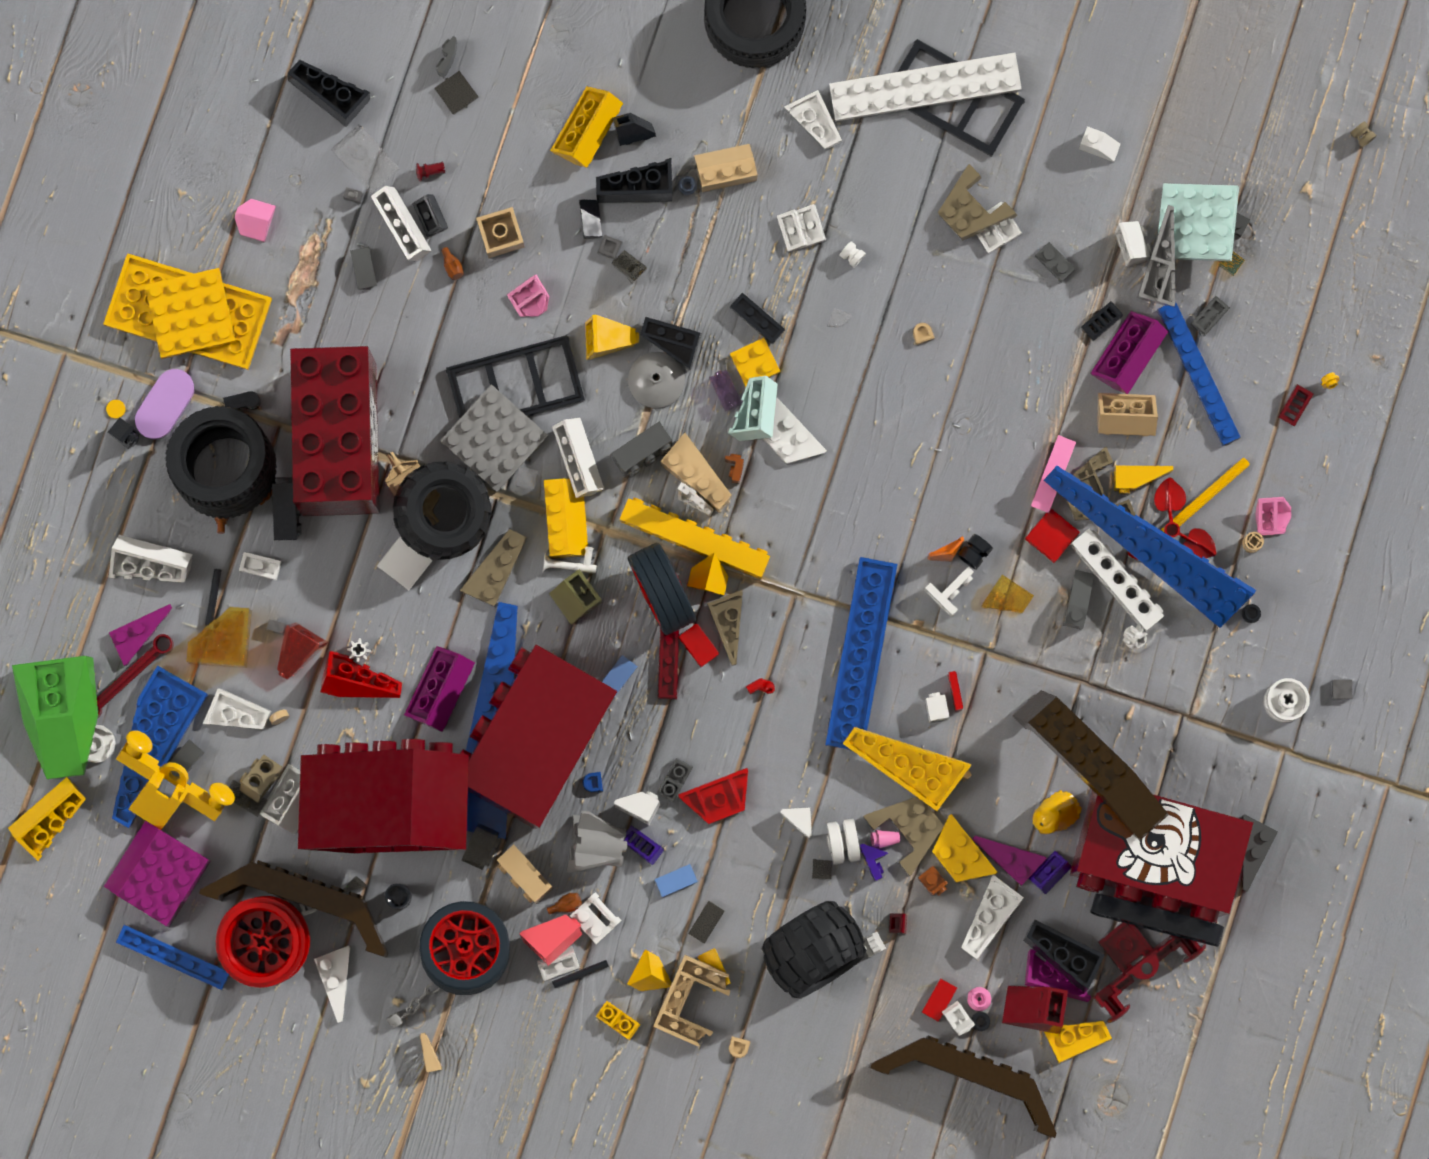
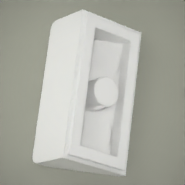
M573 946L568 947L549 966L540 957L536 959L543 981L580 968Z

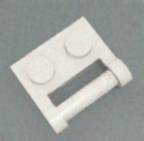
M596 892L570 915L571 918H575L581 924L582 930L596 945L622 921L604 905ZM592 903L610 921L607 927L589 908Z

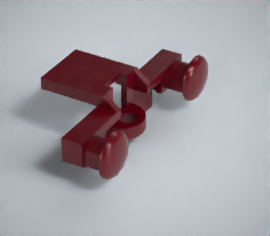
M1121 923L1099 940L1098 943L1122 974L1093 996L1101 1008L1104 1007L1111 1017L1106 1022L1113 1023L1130 1009V1004L1123 1006L1117 998L1124 989L1135 982L1130 974L1138 979H1149L1158 971L1159 962L1172 951L1180 947L1187 956L1183 959V962L1188 963L1203 953L1206 949V944L1200 946L1196 941L1170 935L1155 948H1152L1136 926ZM1143 955L1144 958L1134 966L1131 965L1134 960ZM1144 963H1149L1152 966L1149 974L1142 972L1141 968Z

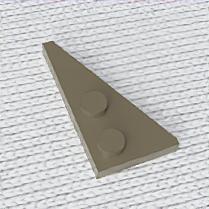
M742 590L707 603L732 666L737 664Z

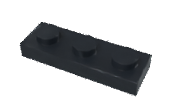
M743 292L730 306V309L772 345L785 331L779 323Z

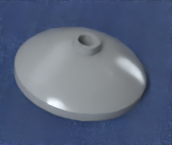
M651 352L642 355L633 363L628 375L629 390L635 400L643 406L654 409L665 408L673 404L681 396L685 385V375L680 363L663 352ZM659 375L660 379L658 381L653 380V376Z

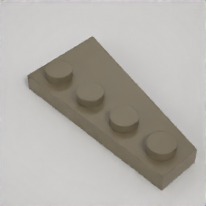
M509 529L460 589V592L495 607L527 537Z

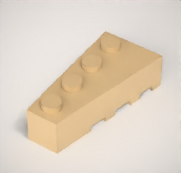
M684 433L660 461L661 466L682 483L694 489L700 498L720 513L731 500L732 495L688 435Z

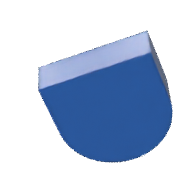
M601 772L589 773L583 778V787L586 791L590 793L603 792Z

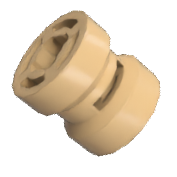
M1250 532L1242 541L1243 549L1248 553L1257 552L1264 544L1263 536L1258 532Z

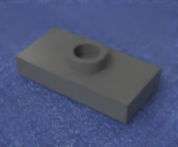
M1215 296L1190 325L1205 337L1230 307Z

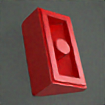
M697 623L678 637L700 667H703L719 655L717 649Z

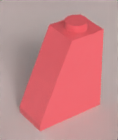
M563 915L526 929L519 934L522 941L549 966L582 935V932L580 930L581 924L575 918L571 919L567 915Z

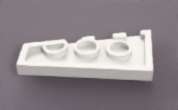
M992 875L961 948L978 960L1024 900V897Z

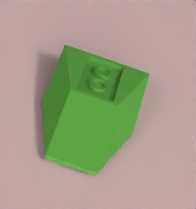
M78 656L12 665L23 724L46 779L85 775L98 718L93 657Z

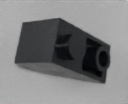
M632 113L612 117L620 146L656 137L652 123Z
M120 417L108 431L114 439L127 449L130 446L134 447L139 441V432Z

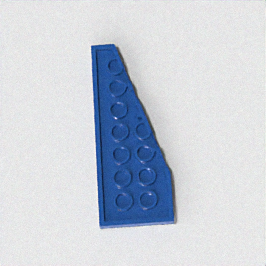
M157 665L138 697L131 731L143 732L150 738L153 746L152 750L147 754L158 760V766L161 767L171 759L208 694ZM126 765L123 767L120 778V786L112 819L130 828L137 815L128 809L146 785L148 779Z

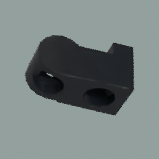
M253 391L223 398L225 407L236 408L238 411L246 409L256 410L261 405L260 397Z

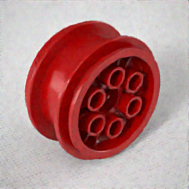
M273 896L254 897L236 904L224 915L216 934L217 956L224 970L239 983L256 988L274 986L293 977L305 963L310 948L309 928L302 914L291 903ZM265 911L271 912L269 922L266 921ZM255 918L261 919L262 926L260 928L254 926ZM242 920L250 927L248 931L238 926ZM274 920L281 922L280 930L273 928ZM289 927L291 933L283 935L282 931ZM245 933L250 935L251 941L249 944H245L242 940V936ZM265 937L266 945L260 946L261 941L259 940V938L261 939ZM283 937L289 940L287 948L281 946L280 941ZM246 947L247 952L238 957L235 950ZM252 951H255L259 956L257 962H253L250 959ZM281 951L289 955L287 960L282 957ZM272 953L278 957L276 964H272L269 961V956ZM264 960L265 972H258L260 963Z

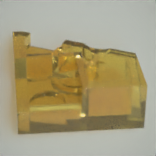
M1001 575L981 607L1023 613L1034 595L1004 575Z

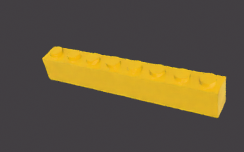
M633 497V500L628 498L619 519L621 523L704 557H708L715 552L721 564L762 579L770 560L767 551L760 548L754 550L749 548L750 544L746 542H734L732 537L726 534L717 535L714 533L715 530L704 526V528H700L692 520L686 519L685 522L678 519L679 516L675 513L669 512L666 514L661 512L662 509L655 505L649 507L644 505V501Z

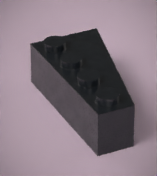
M299 60L287 73L288 82L345 127L370 101L369 91L357 88L352 83L344 82L338 79L337 76L329 75L302 60Z
M672 158L665 159V161L659 163L653 162L647 166L633 167L627 171H618L596 177L597 203L672 202Z

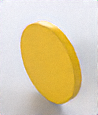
M112 400L106 407L107 414L114 419L122 417L126 410L124 403L120 400Z

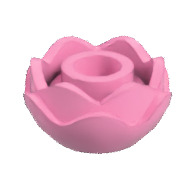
M976 987L969 991L967 1003L975 1011L986 1010L991 1004V994L983 987Z

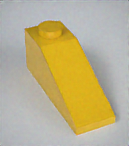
M1116 465L1114 468V491H1119V494H1130V491H1135L1170 474L1173 471V466Z

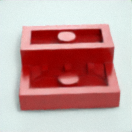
M1050 508L1049 513L1042 517L1026 536L1025 540L1055 563L1078 536L1080 531Z

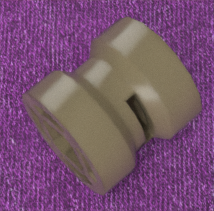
M1365 121L1350 133L1353 138L1358 139V144L1362 148L1377 136L1368 129L1369 125Z

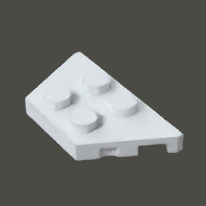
M776 398L773 435L771 438L762 439L786 464L825 454L827 450L789 409Z

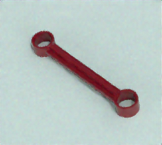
M160 634L156 636L153 641V647L97 697V705L99 707L98 718L102 714V708L158 656L168 654L173 650L174 642L168 635ZM163 637L170 640V647L165 651L157 648L158 640Z

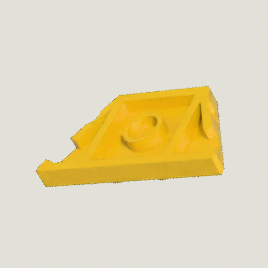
M950 814L932 853L956 883L996 875L998 873L954 816Z

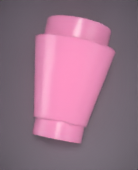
M882 830L871 832V845L874 848L881 849L900 843L899 832Z

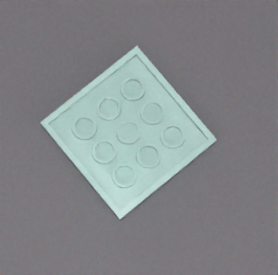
M1163 183L1158 233L1167 206H1173L1175 259L1232 261L1239 194L1238 186Z

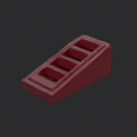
M1296 384L1278 418L1295 427L1314 393ZM1299 391L1300 393L1306 395L1307 397H1306L1305 399H1303V398H1301L1300 396H1298V395H1296V394H1297V392ZM1295 398L1301 401L1303 404L1302 406H1300L1292 400ZM1292 405L1299 409V411L1297 413L1288 407ZM1287 411L1294 415V420L1286 416L1285 412Z

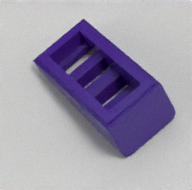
M632 825L627 830L624 840L627 841V847L653 865L663 853V848ZM634 833H636L637 836L631 843H629L628 841L631 839ZM642 838V842L636 848L635 845ZM649 843V846L645 849L644 852H642V849L645 847V845Z

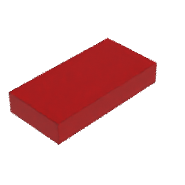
M955 671L948 672L955 712L962 711L963 703L957 673Z
M940 978L921 1013L939 1022L943 1015L942 1011L947 1008L957 987Z

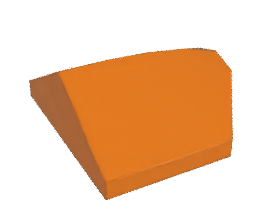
M962 536L950 544L930 552L927 558L931 561L951 562L963 544L964 537Z

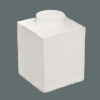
M940 692L929 694V698L925 699L929 723L949 719L945 695H940Z

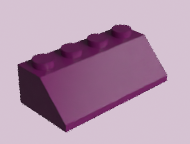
M1130 311L1090 374L1111 388L1128 394L1168 331L1156 319Z
M436 646L404 715L430 728L443 732L475 662L461 654Z

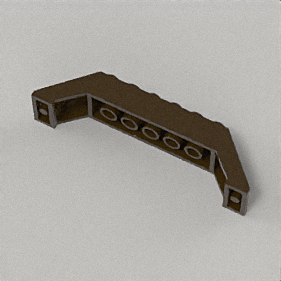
M1041 690L1013 715L1025 729L1034 732L1111 808L1126 828L1139 841L1169 815L1137 774L1057 696Z
M259 860L257 863L250 862L200 889L199 894L223 902L224 897L250 886L355 922L366 944L365 951L385 958L388 956V951L366 901L362 900L361 895L354 892H349V895L344 894V889L333 885L327 888L325 887L326 883L315 879L309 882L307 881L308 877L294 872L292 876L288 874L289 871L276 866L274 870L270 868V864Z
M929 1035L869 1065L870 1069L889 1075L890 1070L915 1060L1023 1101L1035 1125L1033 1131L1051 1138L1056 1137V1130L1036 1082L1030 1078L1031 1074L1021 1070H1018L1017 1073L1011 1071L1013 1067L1003 1063L997 1066L993 1064L994 1060L984 1056L981 1059L976 1058V1053L966 1049H963V1052L956 1050L957 1046L947 1042L942 1045L938 1043L939 1039Z

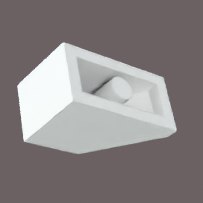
M1087 126L1079 149L1114 162L1121 144L1106 133Z

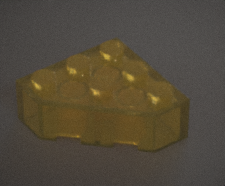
M229 607L220 617L211 622L201 633L188 642L186 662L196 665L247 668L252 611L249 608Z

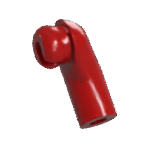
M759 678L746 686L749 694L757 690L767 694H772L775 691L773 682L763 678Z

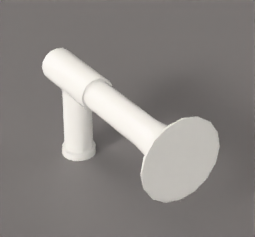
M585 547L584 563L552 560L545 553L542 572L548 568H561L576 571L580 569L581 572L596 574L597 565H591L594 548Z

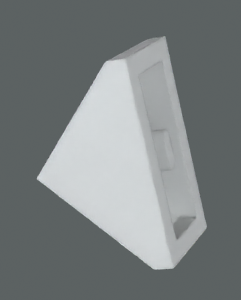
M810 808L782 809L780 814L809 839L812 836Z

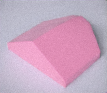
M250 199L239 206L235 214V221L240 235L265 242L276 206Z
M537 275L532 276L507 294L520 317L540 316L547 311L549 294Z
M1284 497L1259 498L1257 500L1255 512L1257 532L1261 535L1285 533L1291 519V506Z

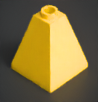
M592 315L585 322L586 360L624 350L639 343V332H636V329L599 315Z

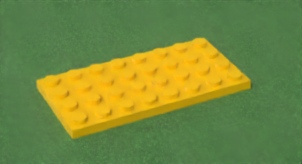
M127 253L103 325L157 342L145 285L193 273ZM223 283L236 342L191 353L249 370L272 298Z

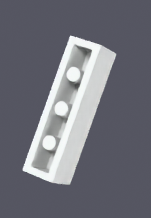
M384 186L371 196L408 260L418 261L432 251L395 187Z
M581 418L566 419L552 426L576 498L592 496L604 490Z

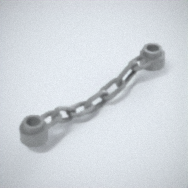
M483 960L475 964L483 970L487 967ZM472 970L471 976L479 974L477 971ZM434 983L428 984L424 989L425 992L419 998L415 997L410 1001L404 1014L397 1011L386 1018L389 1025L395 1028L402 1024L404 1017L414 1015L421 1006V1000L426 995H432L441 988L438 987L430 992L431 990L428 988L434 985ZM414 1001L418 1003L414 1011L409 1010Z

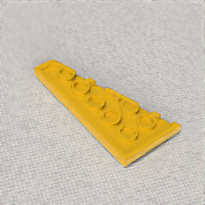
M857 727L852 729L843 742L849 749L936 811H938L971 767L969 763Z

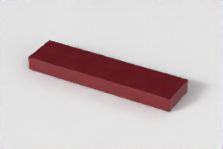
M660 628L658 699L677 700L679 630L665 635Z

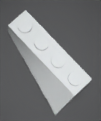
M118 535L111 551L109 578L124 576V579L142 577L143 580L158 578L160 581L185 582L191 570L193 554Z

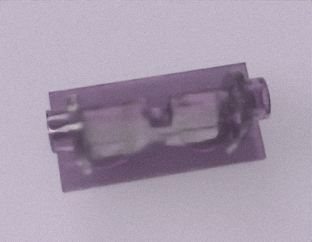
M720 370L714 373V376L709 377L725 412L742 404L727 370Z

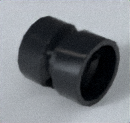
M973 534L967 542L968 546H964L957 555L964 563L977 570L983 562L982 558L987 557L993 550V547L979 535Z
M393 884L387 888L385 900L390 907L402 910L410 905L412 894L406 886Z

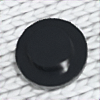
M1248 604L1242 610V618L1247 623H1255L1261 617V610L1255 604Z

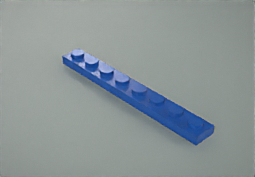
M1176 301L1174 307L1165 305L1158 308L1157 311L1222 446L1240 439V434Z

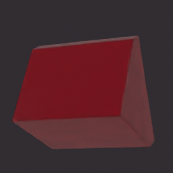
M890 913L889 933L906 934L907 914Z

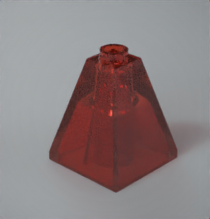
M296 622L287 625L277 670L280 671L278 674L285 679L295 676L328 644V641Z

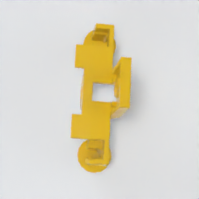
M134 730L126 735L127 742L119 752L116 760L148 779L146 785L130 805L128 810L162 830L182 801L214 822L221 814L225 805L228 806L234 803L235 796L232 789L223 783L211 784L209 786L210 794H208L207 791L193 782L190 785L187 784L189 779L188 773L183 766L172 762L165 763L161 767L158 766L159 761L147 754L152 750L153 745L145 733ZM171 771L178 772L180 776H174ZM163 778L176 786L170 798L157 790Z

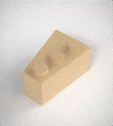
M514 844L497 859L499 862L497 867L504 875L507 872L512 877L511 883L517 889L521 887L525 891L523 896L530 903L534 901L537 904L553 889L549 882Z

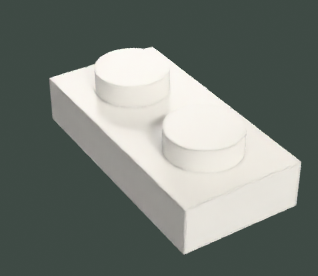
M244 552L239 571L277 580L282 562Z

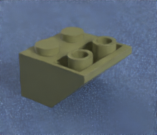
M580 569L563 580L549 593L571 625L602 604V599Z

